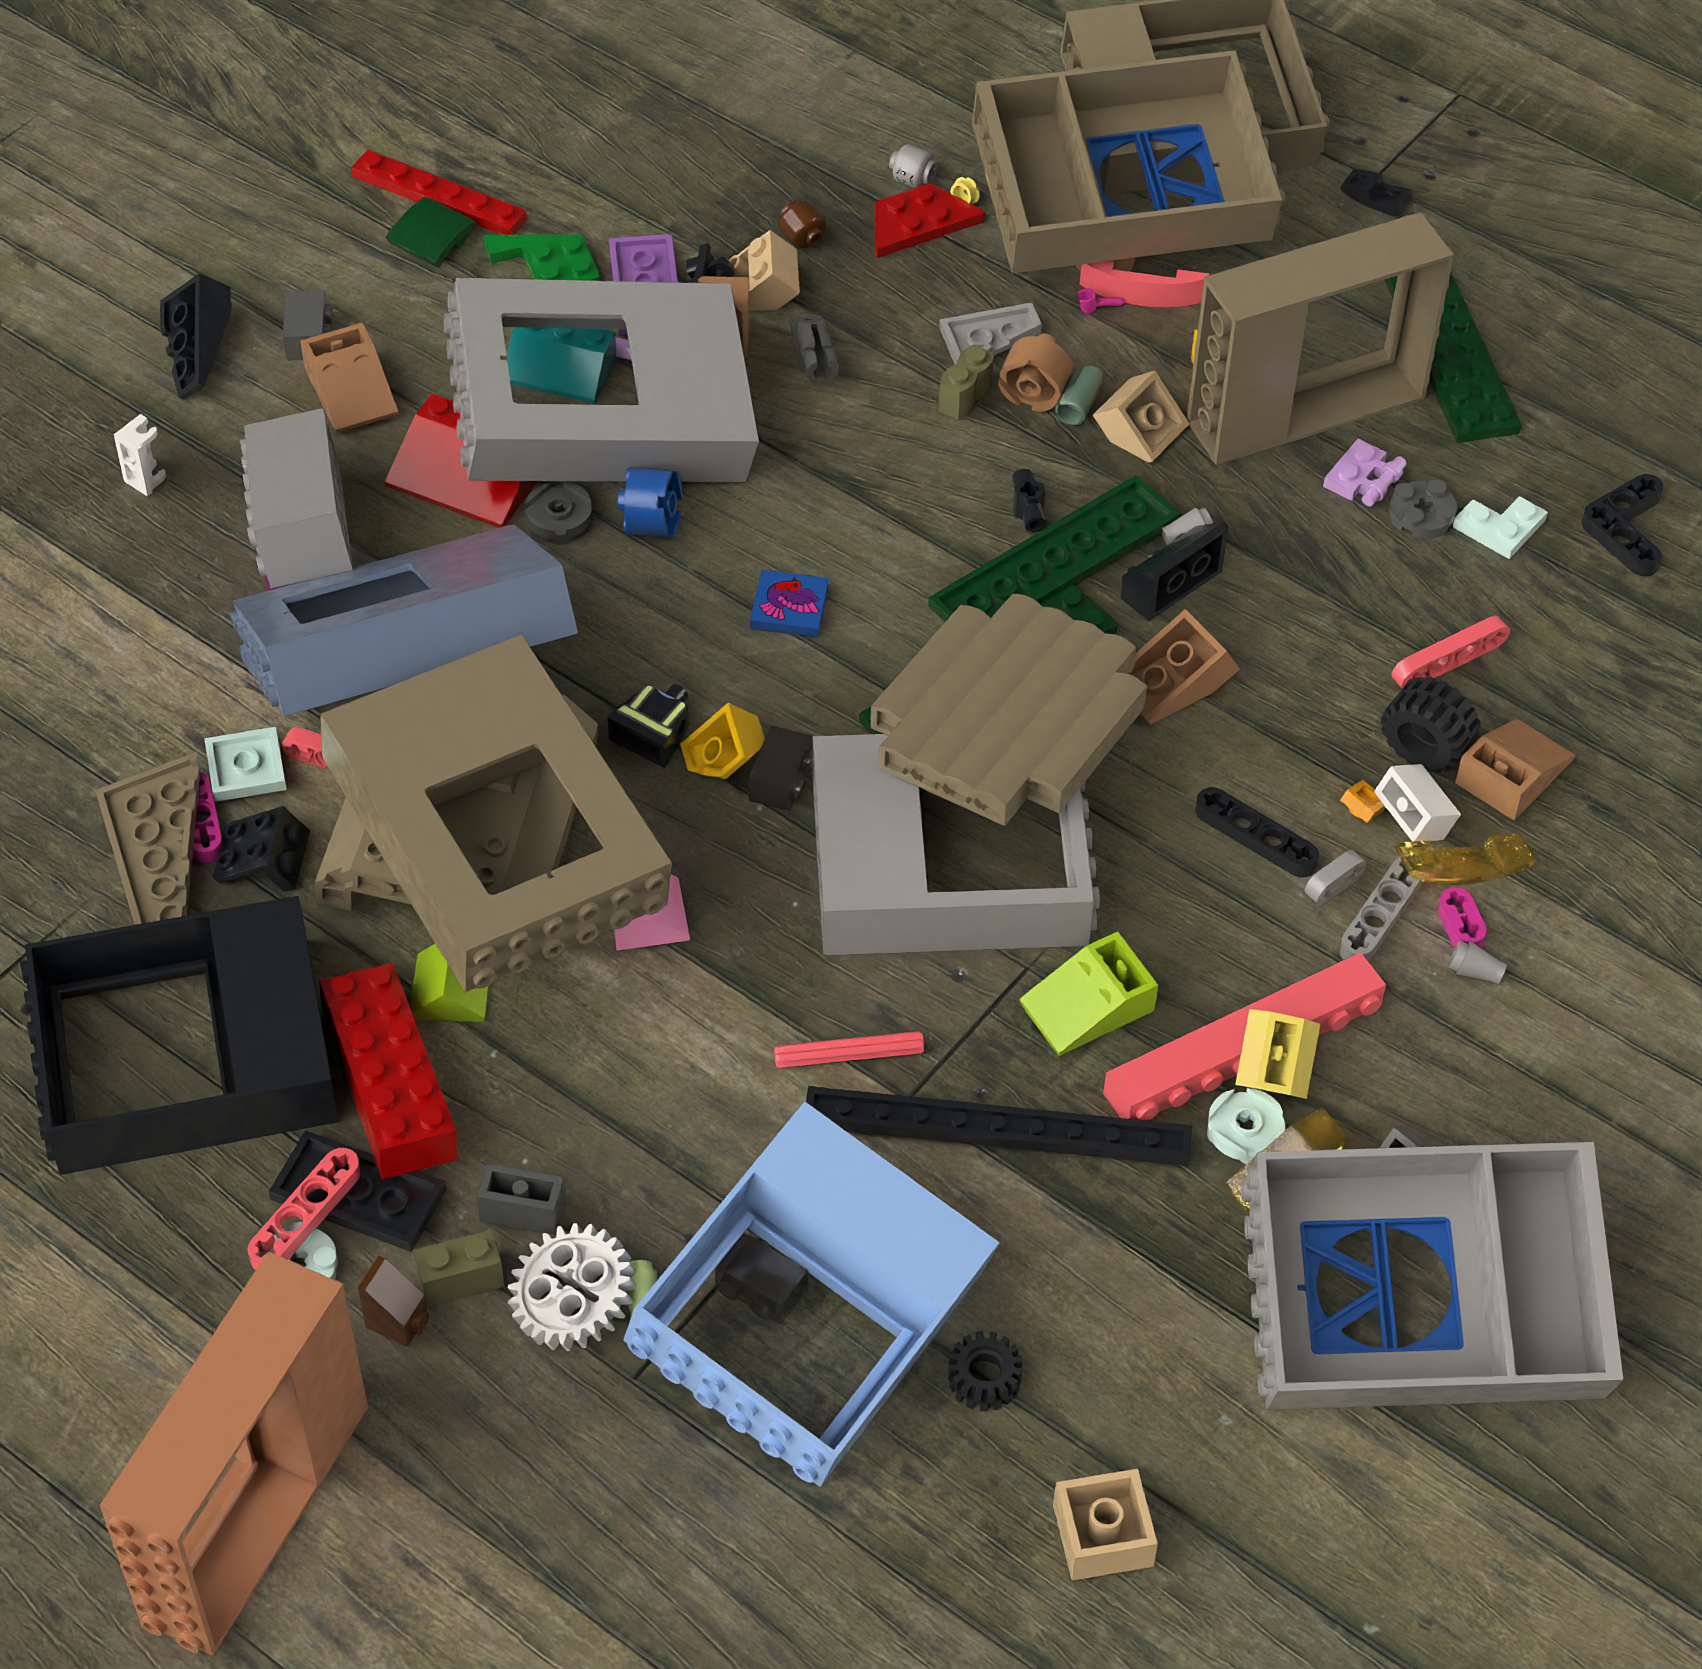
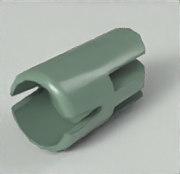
M1085 366L1082 370L1076 371L1071 376L1055 406L1057 417L1064 423L1079 425L1086 419L1103 383V375L1098 367Z

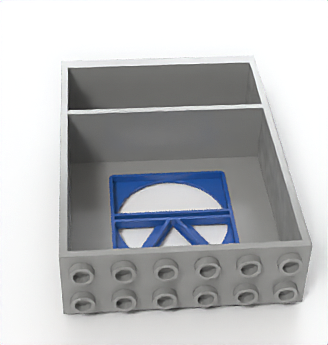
M1594 1142L1257 1152L1252 1164L1247 1165L1246 1177L1241 1179V1194L1243 1201H1249L1250 1211L1249 1215H1246L1244 1219L1246 1240H1252L1253 1254L1248 1255V1275L1250 1279L1256 1280V1294L1251 1295V1312L1253 1318H1259L1260 1333H1255L1254 1348L1256 1358H1262L1263 1373H1258V1393L1260 1398H1266L1267 1410L1605 1399L1624 1380ZM1386 1228L1411 1234L1431 1247L1444 1263L1451 1284L1449 1308L1440 1325L1425 1338L1402 1347H1398ZM1368 1229L1371 1235L1374 1269L1335 1250L1334 1244L1352 1233ZM1321 1262H1326L1375 1288L1335 1314L1326 1316L1320 1306L1316 1291L1319 1265ZM1378 1306L1380 1347L1359 1343L1342 1333L1343 1327Z

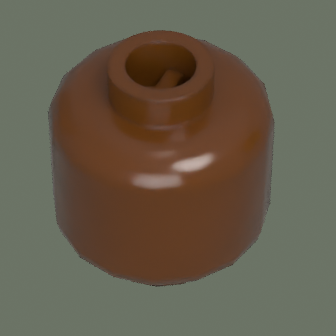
M794 201L782 210L779 227L780 231L793 245L798 248H807L809 246H816L821 242L824 237L826 221L809 202Z

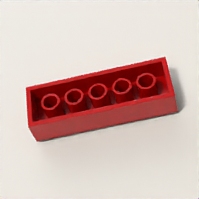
M389 963L319 980L322 1012L381 1179L457 1161L456 1129L394 964Z

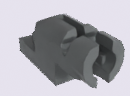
M822 314L790 318V330L801 372H805L811 382L818 384L816 372L823 371L827 382H831L839 373V365L826 320L822 318Z

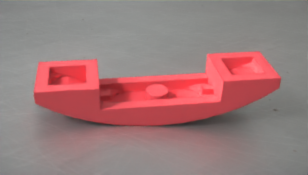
M1112 260L1081 264L1080 285L1092 289L1096 294L1106 298H1123V303L1147 307H1180L1201 303L1204 277L1209 276V273L1177 269L1176 278L1113 270L1114 261Z

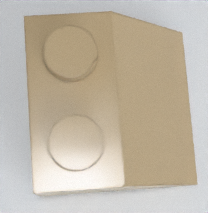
M1156 371L1130 378L1093 414V417L1111 443L1148 463L1153 462L1189 425L1188 420Z

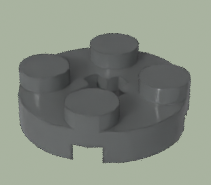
M1438 479L1398 484L1394 489L1389 507V516L1394 526L1402 531V527L1412 531L1411 536L1419 539H1433L1446 534L1449 527L1454 523V518L1458 512V504L1455 497L1447 490V485ZM1418 507L1428 508L1429 512H1423V510Z
M562 482V486L552 487L551 483L543 484L534 489L526 499L525 518L527 526L538 536L551 539L555 544L562 545L568 543L571 538L583 533L593 521V508L589 494L582 487L570 482ZM565 509V512L557 514L553 513L552 510L560 511Z

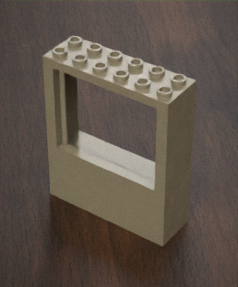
M1151 0L1066 12L1060 50L1066 71L1156 60L1154 55L1156 51L1261 38L1291 128L1261 132L1262 136H1266L1268 139L1270 162H1275L1277 171L1317 166L1320 153L1324 151L1325 133L1329 132V119L1327 114L1322 112L1320 92L1314 89L1312 69L1306 65L1304 45L1302 42H1298L1296 22L1290 18L1288 13V0ZM1149 140L1156 163L1179 148L1167 142ZM1135 142L1118 147L1103 160L1098 174L1105 195L1148 189ZM1192 155L1187 156L1162 174L1188 183L1204 181L1203 171Z
M1421 212L1204 277L1187 420L1190 428L1215 465L1425 400L1427 385L1430 382L1429 376L1432 361H1434L1436 341L1439 336L1441 316L1444 312L1446 292L1449 288L1451 267L1454 263V254L1451 247L1446 245L1437 234L1434 225L1429 223ZM1397 276L1384 349L1297 376L1309 302Z

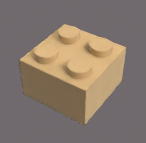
M1138 1468L1056 1482L1053 1507L1072 1581L1154 1567L1158 1543Z

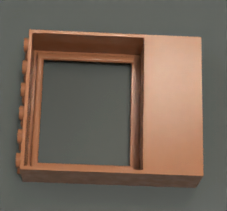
M268 1251L99 1506L106 1523V1528L109 1531L113 1548L116 1551L120 1563L119 1566L123 1571L127 1583L126 1586L130 1591L133 1606L137 1611L139 1623L148 1632L157 1636L165 1633L176 1638L177 1643L190 1652L198 1653L201 1650L214 1656L368 1409L343 1283ZM235 1456L234 1463L182 1542V1536Z

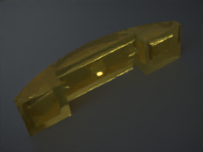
M1520 834L1489 836L1484 846L1433 849L1429 840L1399 842L1395 846L1410 876L1426 883L1438 885H1466L1486 882L1517 873L1533 866L1535 863Z

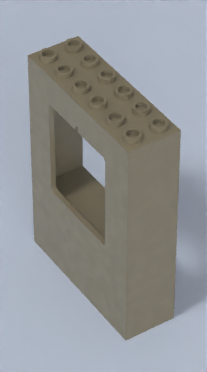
M522 634L321 713L323 760L465 993L475 988H485L496 979L507 974L522 972L530 964L544 958H554L561 954L563 950L576 944L589 943L599 934L611 929H621L632 920L646 914L653 915L668 905L672 862ZM547 761L603 849L552 870V878L550 879L545 873L498 894L490 895L485 890L434 807Z

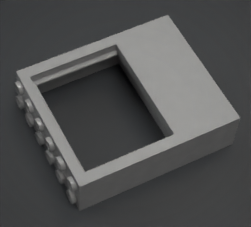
M885 734L813 736V795L823 955L1089 945L1090 931L1097 930L1096 909H1099L1100 897L1098 886L1093 887L1092 879L1096 878L1095 857H1090L1089 850H1092L1091 827L1086 828L1085 823L1089 819L1088 799H1083L1081 793L1085 792V782L1059 813L1067 888L928 893L919 787L878 768L879 746L888 736Z

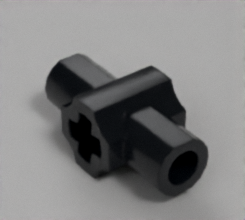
M1017 470L1012 474L1014 486L1013 513L1015 518L1023 520L1025 529L1028 532L1036 533L1046 527L1044 515L1045 488L1043 483L1034 480L1031 470Z

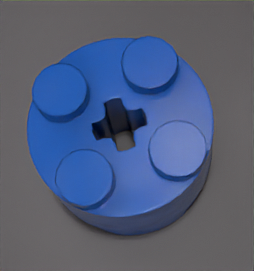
M629 467L627 469L626 489L620 490L618 494V509L624 510L623 533L625 535L673 537L676 534L681 517V511L676 510L677 499L682 500V485L677 471Z

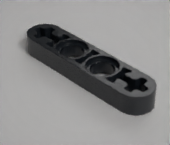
M1205 788L1197 795L1195 813L1203 822L1296 877H1308L1315 873L1319 860V851L1311 842L1219 788ZM1237 818H1244L1251 823V826L1239 828L1232 821ZM1266 836H1274L1281 841V844L1269 846L1262 839ZM1303 856L1308 858V860L1303 859L1301 862L1296 860V858L1301 859Z

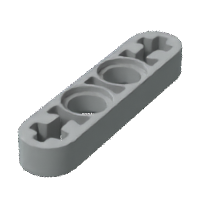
M1404 854L1393 862L1343 934L1339 949L1343 960L1360 952L1368 962L1372 959L1422 886L1426 872V866L1422 859L1411 854ZM1408 870L1413 871L1408 875L1404 884L1401 881L1402 873H1406ZM1394 892L1400 896L1401 900L1391 903L1386 901L1382 894ZM1375 916L1380 918L1384 925L1381 927H1371L1365 922V919ZM1361 936L1365 938L1363 947H1359L1357 950L1351 948V946L1355 947L1358 944Z

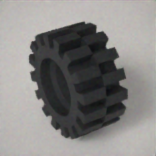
M983 1331L976 1332V1340H973L970 1334L963 1337V1345L960 1342L956 1343L954 1353L951 1352L949 1358L948 1380H950L949 1387L951 1392L956 1391V1399L960 1403L966 1398V1407L970 1409L974 1408L975 1403L981 1404L980 1411L987 1412L988 1404H992L995 1411L1001 1409L1002 1400L1008 1405L1012 1401L1013 1394L1017 1395L1021 1384L1022 1357L1018 1356L1019 1349L1015 1344L1009 1348L1010 1339L1003 1336L999 1342L997 1341L996 1332L990 1331V1337L984 1338ZM988 1361L996 1364L1000 1368L1001 1374L995 1380L981 1381L974 1378L970 1374L969 1369L976 1362Z

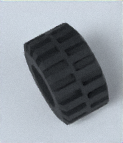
M1417 677L1413 681L1407 682L1385 709L1381 717V724L1383 725L1381 730L1383 735L1388 738L1386 741L1389 746L1394 748L1395 753L1400 758L1403 757L1407 760V763L1410 765L1422 764L1427 771L1431 770L1433 773L1447 772L1456 766L1461 757L1479 736L1480 731L1478 729L1481 725L1480 720L1476 718L1478 713L1475 708L1471 707L1469 699L1463 697L1460 694L1461 691L1457 688L1450 687L1447 682L1442 680L1438 682L1432 677H1427L1426 679Z

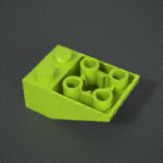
M1117 931L1085 946L1022 996L1019 1002L1056 1054L1061 1056L1155 1011L1158 984Z

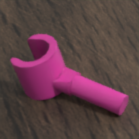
M1089 288L1081 289L1078 292L1080 309L1085 314L1095 312L1097 307L1123 305V298H1096L1095 292Z

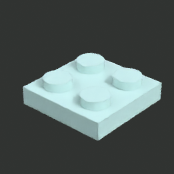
M276 727L204 738L215 802L287 790Z

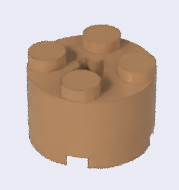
M1042 333L1038 337H1023L1013 344L1001 368L998 380L999 388L1010 402L1019 407L1022 403L1032 405V411L1042 412L1050 410L1056 406L1072 374L1074 362L1049 334Z

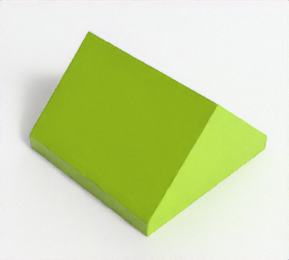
M436 944L418 953L410 1003L414 1020L485 1022L489 986L475 988L465 993Z

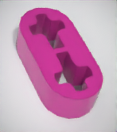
M1450 887L1445 889L1441 893L1437 910L1451 943L1456 947L1459 940L1468 943L1470 940L1482 948L1487 930L1472 896L1463 888ZM1462 906L1459 914L1456 907ZM1464 926H1465V928H1466L1468 934H1467V933L1462 934Z

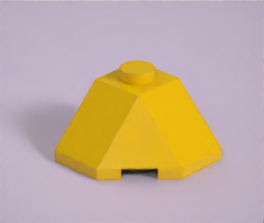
M727 703L680 743L689 772L727 779L762 748L766 741L758 716Z

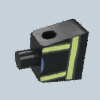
M672 684L665 693L652 686H644L607 717L609 740L665 768L689 726L688 706L685 704V701L688 699L687 691L678 684Z

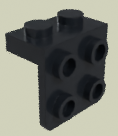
M284 806L231 822L224 832L223 847L216 860L213 879L218 883H224L261 871L282 891L294 889L310 830Z

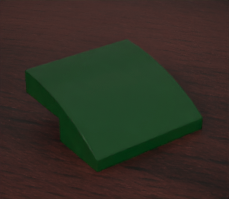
M425 196L403 214L385 238L389 244L439 268L454 246L459 249L461 248L477 223L475 220Z

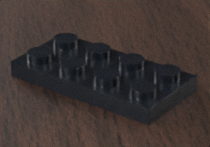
M305 1130L270 1188V1200L283 1204L329 1152L337 1148L350 1149L357 1154L359 1159L360 1177L324 1220L412 1252L447 1190L446 1182L419 1171L381 1179L372 1154ZM346 1164L343 1167L336 1165L335 1172L337 1173L340 1169L349 1170V1165ZM315 1189L307 1195L306 1199L312 1203H319L326 1199L328 1193L322 1189Z

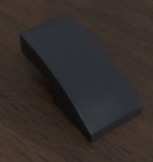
M1354 168L1341 185V191L1355 201L1393 216L1399 217L1412 200L1411 188L1383 184L1382 173Z

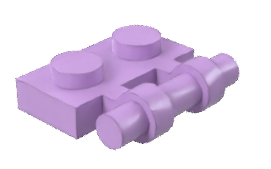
M1357 439L1325 476L1323 487L1351 501L1360 493L1364 495L1362 497L1363 503L1367 506H1373L1376 501H1381L1388 493L1389 485L1396 483L1400 479L1407 463L1400 456H1397L1393 461L1385 463L1387 452ZM1373 475L1378 477V479L1370 480Z

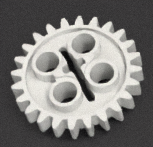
M574 1223L570 1234H567L559 1226L556 1238L552 1239L547 1233H544V1244L541 1247L532 1242L529 1244L533 1252L531 1257L519 1256V1259L525 1266L523 1269H513L511 1271L519 1282L508 1285V1289L514 1295V1297L508 1300V1304L514 1309L515 1312L512 1314V1317L520 1325L522 1331L528 1337L531 1336L537 1344L541 1345L545 1342L551 1350H555L560 1343L566 1351H570L574 1340L582 1348H586L587 1337L590 1335L598 1342L601 1341L600 1330L603 1327L612 1332L615 1330L611 1322L613 1317L621 1319L626 1317L621 1311L620 1306L633 1303V1300L626 1291L636 1288V1284L630 1278V1276L636 1273V1270L629 1263L632 1258L623 1248V1245L616 1237L612 1238L605 1229L598 1233L594 1226L589 1224L583 1232L578 1224ZM572 1258L569 1264L563 1266L568 1259ZM550 1271L558 1275L569 1285L563 1287L556 1278L545 1275L546 1272ZM603 1274L599 1281L593 1283L597 1276ZM580 1286L587 1295L599 1300L592 1302L574 1288ZM550 1291L545 1298L541 1299L544 1293ZM581 1307L577 1314L571 1316L575 1309Z

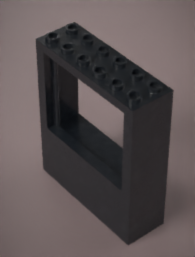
M299 896L25 944L27 960L20 961L23 981L27 983L28 990L24 991V1000L27 1013L31 1017V1022H27L30 1043L34 1045L35 1052L31 1053V1063L34 1076L38 1078V1085H34L37 1106L41 1108L42 1117H38V1125L41 1139L45 1140L48 1161H56L60 1175L339 1122ZM205 973L223 1095L76 1122L61 999Z

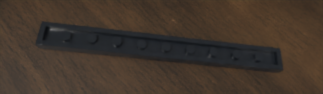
M808 1086L806 1103L845 1131L1189 1166L1192 1125Z

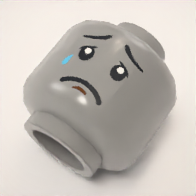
M906 144L899 151H894L889 167L893 169V178L896 182L917 188L932 183L938 164L937 161H934V155L930 150L913 144Z

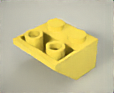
M1250 1009L1235 1085L1307 1099L1320 1023L1294 1016Z

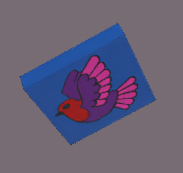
M761 570L750 618V629L818 637L829 587V578Z

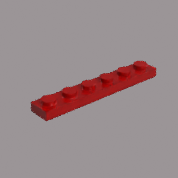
M368 149L351 167L353 178L415 202L426 196L475 220L477 226L501 235H514L527 220L526 210Z

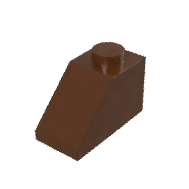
M378 1256L358 1286L365 1326L369 1330L408 1347L415 1334L420 1335L424 1331L429 1320L425 1295L387 1259Z

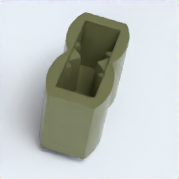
M972 345L960 354L957 364L948 368L941 376L939 412L956 420H961L972 412L975 401L983 398L992 387L994 353Z

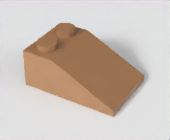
M1185 609L1135 653L1134 669L1129 675L1137 677L1147 686L1145 708L1141 711L1140 715L1151 725L1214 693L1240 668L1228 651Z

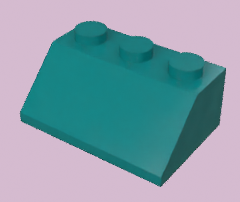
M514 327L506 358L510 384L595 404L617 360L615 331L586 328Z

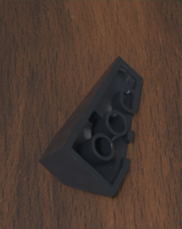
M201 273L160 300L161 334L167 337L169 342L165 349L167 356L172 357L174 361L172 375L178 397L181 399H186L204 387L232 310L231 287Z

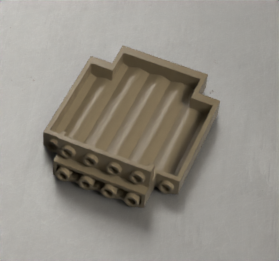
M1012 594L992 618L979 608L960 605L872 704L870 728L888 736L879 746L878 768L1003 826L1009 822L1027 799L1060 813L1145 708L1147 686L1137 677L1129 675L1134 669L1136 646L1122 636L1106 634L1092 623L1073 620L1064 611L1043 607L1035 599L1021 594Z

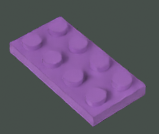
M672 234L609 238L613 281L678 283ZM618 329L619 336L628 335L627 329Z

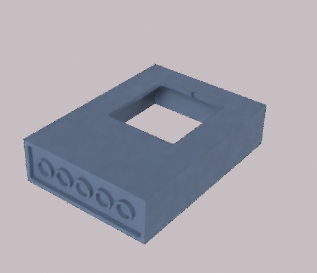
M515 524L357 566L352 571L307 580L233 600L236 611L230 612L234 630L236 633L238 632L240 639L244 641L243 645H239L244 665H247L249 673L253 674L255 682L258 681L260 690L264 691L266 699L269 698L271 706H277L283 716L392 686L521 634L529 647L578 633L562 564Z

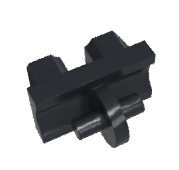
M709 243L700 245L697 257L687 259L686 271L691 279L683 281V283H698V279L703 276L734 277L735 268L725 257L715 259L710 251L711 246Z

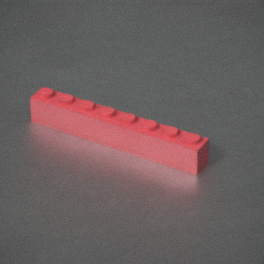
M1360 952L1106 1072L1103 1094L1120 1118L1150 1121L1159 1112L1171 1106L1179 1107L1185 1104L1192 1096L1203 1091H1213L1222 1082L1238 1074L1250 1009L1269 1011L1320 1023L1318 1035L1320 1036L1330 1030L1337 1031L1342 1029L1349 1021L1359 1016H1369L1375 1013L1382 1005L1386 984Z

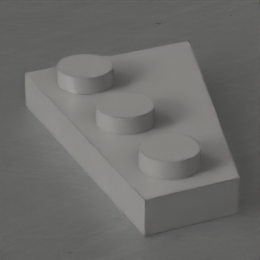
M1032 302L940 319V331L954 365L957 364L960 354L972 345L979 346L997 355L1011 348L1017 340L1023 337L1041 334L1042 327Z

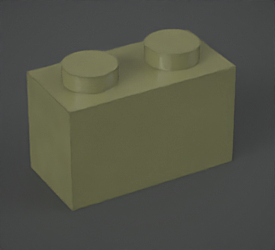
M492 1229L414 1250L417 1273L427 1307L505 1287L502 1263Z

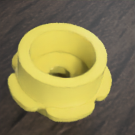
M964 177L958 178L951 188L952 195L974 205V202L979 201V187L969 177L966 179Z

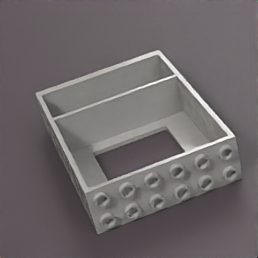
M456 278L454 291L448 292L447 304L450 313H444L443 326L444 333H450V339L447 340V358L453 359L454 365L450 368L451 386H456L457 392H454L453 407L455 413H460V419L457 420L458 440H463L464 446H461L460 463L461 467L467 468L468 481L626 482L627 469L629 467L677 471L681 482H746L759 439L731 284ZM503 327L627 329L639 404L514 403L506 360Z

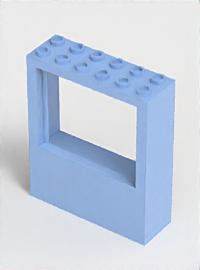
M804 1102L634 1308L623 1341L627 1343L628 1348L634 1355L641 1359H649L657 1365L661 1373L669 1381L675 1384L681 1383L692 1391L695 1399L701 1405L707 1408H715L723 1414L732 1428L741 1433L747 1432L759 1441L761 1448L767 1454L775 1458L780 1457L790 1464L799 1478L809 1483L814 1482L821 1487L982 1275L999 1242L808 1103ZM747 1228L897 1337L820 1439L668 1327Z

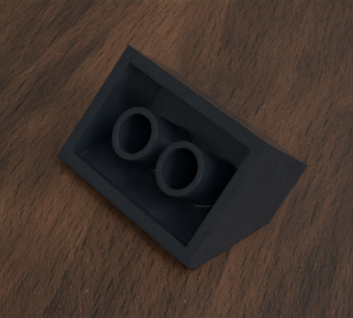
M1225 522L1198 525L1185 534H1179L1172 543L1161 550L1154 551L1148 559L1138 566L1130 567L1124 573L1120 598L1147 621L1157 617L1222 572L1229 525Z

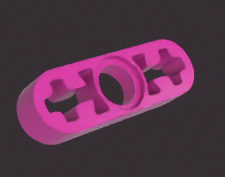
M200 772V799H198L197 813L207 812L210 816L203 822H196L193 858L201 863H211L217 860L223 847V841L210 780L205 773ZM208 834L210 846L203 848L201 835Z

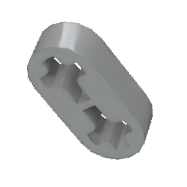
M1349 850L1314 874L1305 887V893L1318 905H1323L1354 884L1366 870L1367 862L1356 852Z

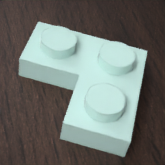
M1519 496L1500 515L1473 499L1454 518L1453 528L1510 559L1546 521L1548 512Z

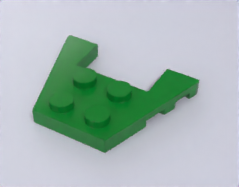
M582 234L483 235V245L491 263L524 257L534 280L600 281V274Z

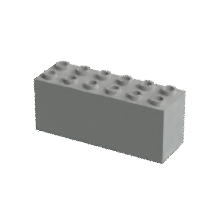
M324 408L244 425L245 439L240 440L243 454L241 460L245 473L243 474L246 488L244 495L248 508L246 509L249 524L247 531L251 547H256L258 556H256L260 576H267L270 588L272 589L352 571L340 465Z

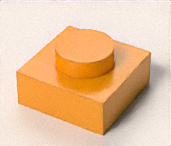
M1363 779L1347 789L1340 799L1354 816L1363 819L1366 823L1386 809L1374 793L1375 789Z

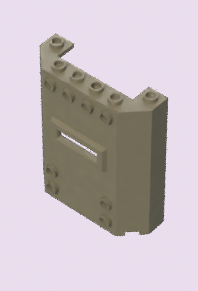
M561 694L596 747L598 723L565 694ZM547 761L434 807L485 890L490 895L498 894L545 873L549 879L552 878L551 871L559 866L577 809ZM346 797L315 880L316 903L352 911L356 900V892L411 904Z

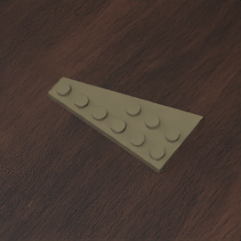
M198 751L95 790L134 925L187 916L202 762Z

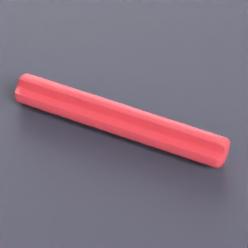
M914 1031L777 1045L774 1048V1059L776 1066L782 1068L919 1054L924 1051V1039L922 1032Z

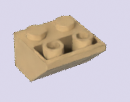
M771 230L760 238L754 239L750 246L729 260L735 268L734 277H749V311L778 310L800 293L797 249Z

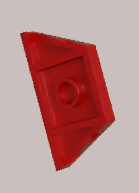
M931 183L875 201V256L879 258L983 223L985 213L982 209Z

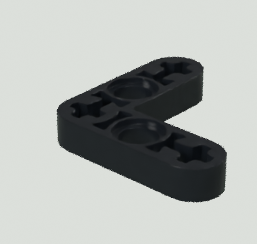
M1651 474L1639 475L1587 505L1581 522L1582 527L1629 570L1639 576L1654 575L1658 570L1662 557L1658 547L1628 522L1654 507L1660 501L1664 487L1663 482L1660 478ZM1625 501L1631 507L1620 508L1614 502ZM1613 536H1625L1630 540V542H1617L1613 538Z

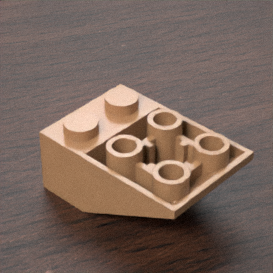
M363 322L300 340L305 371L336 433L399 415L374 344Z
M1515 719L1483 735L1461 757L1455 784L1515 821L1575 759L1576 755L1519 719Z

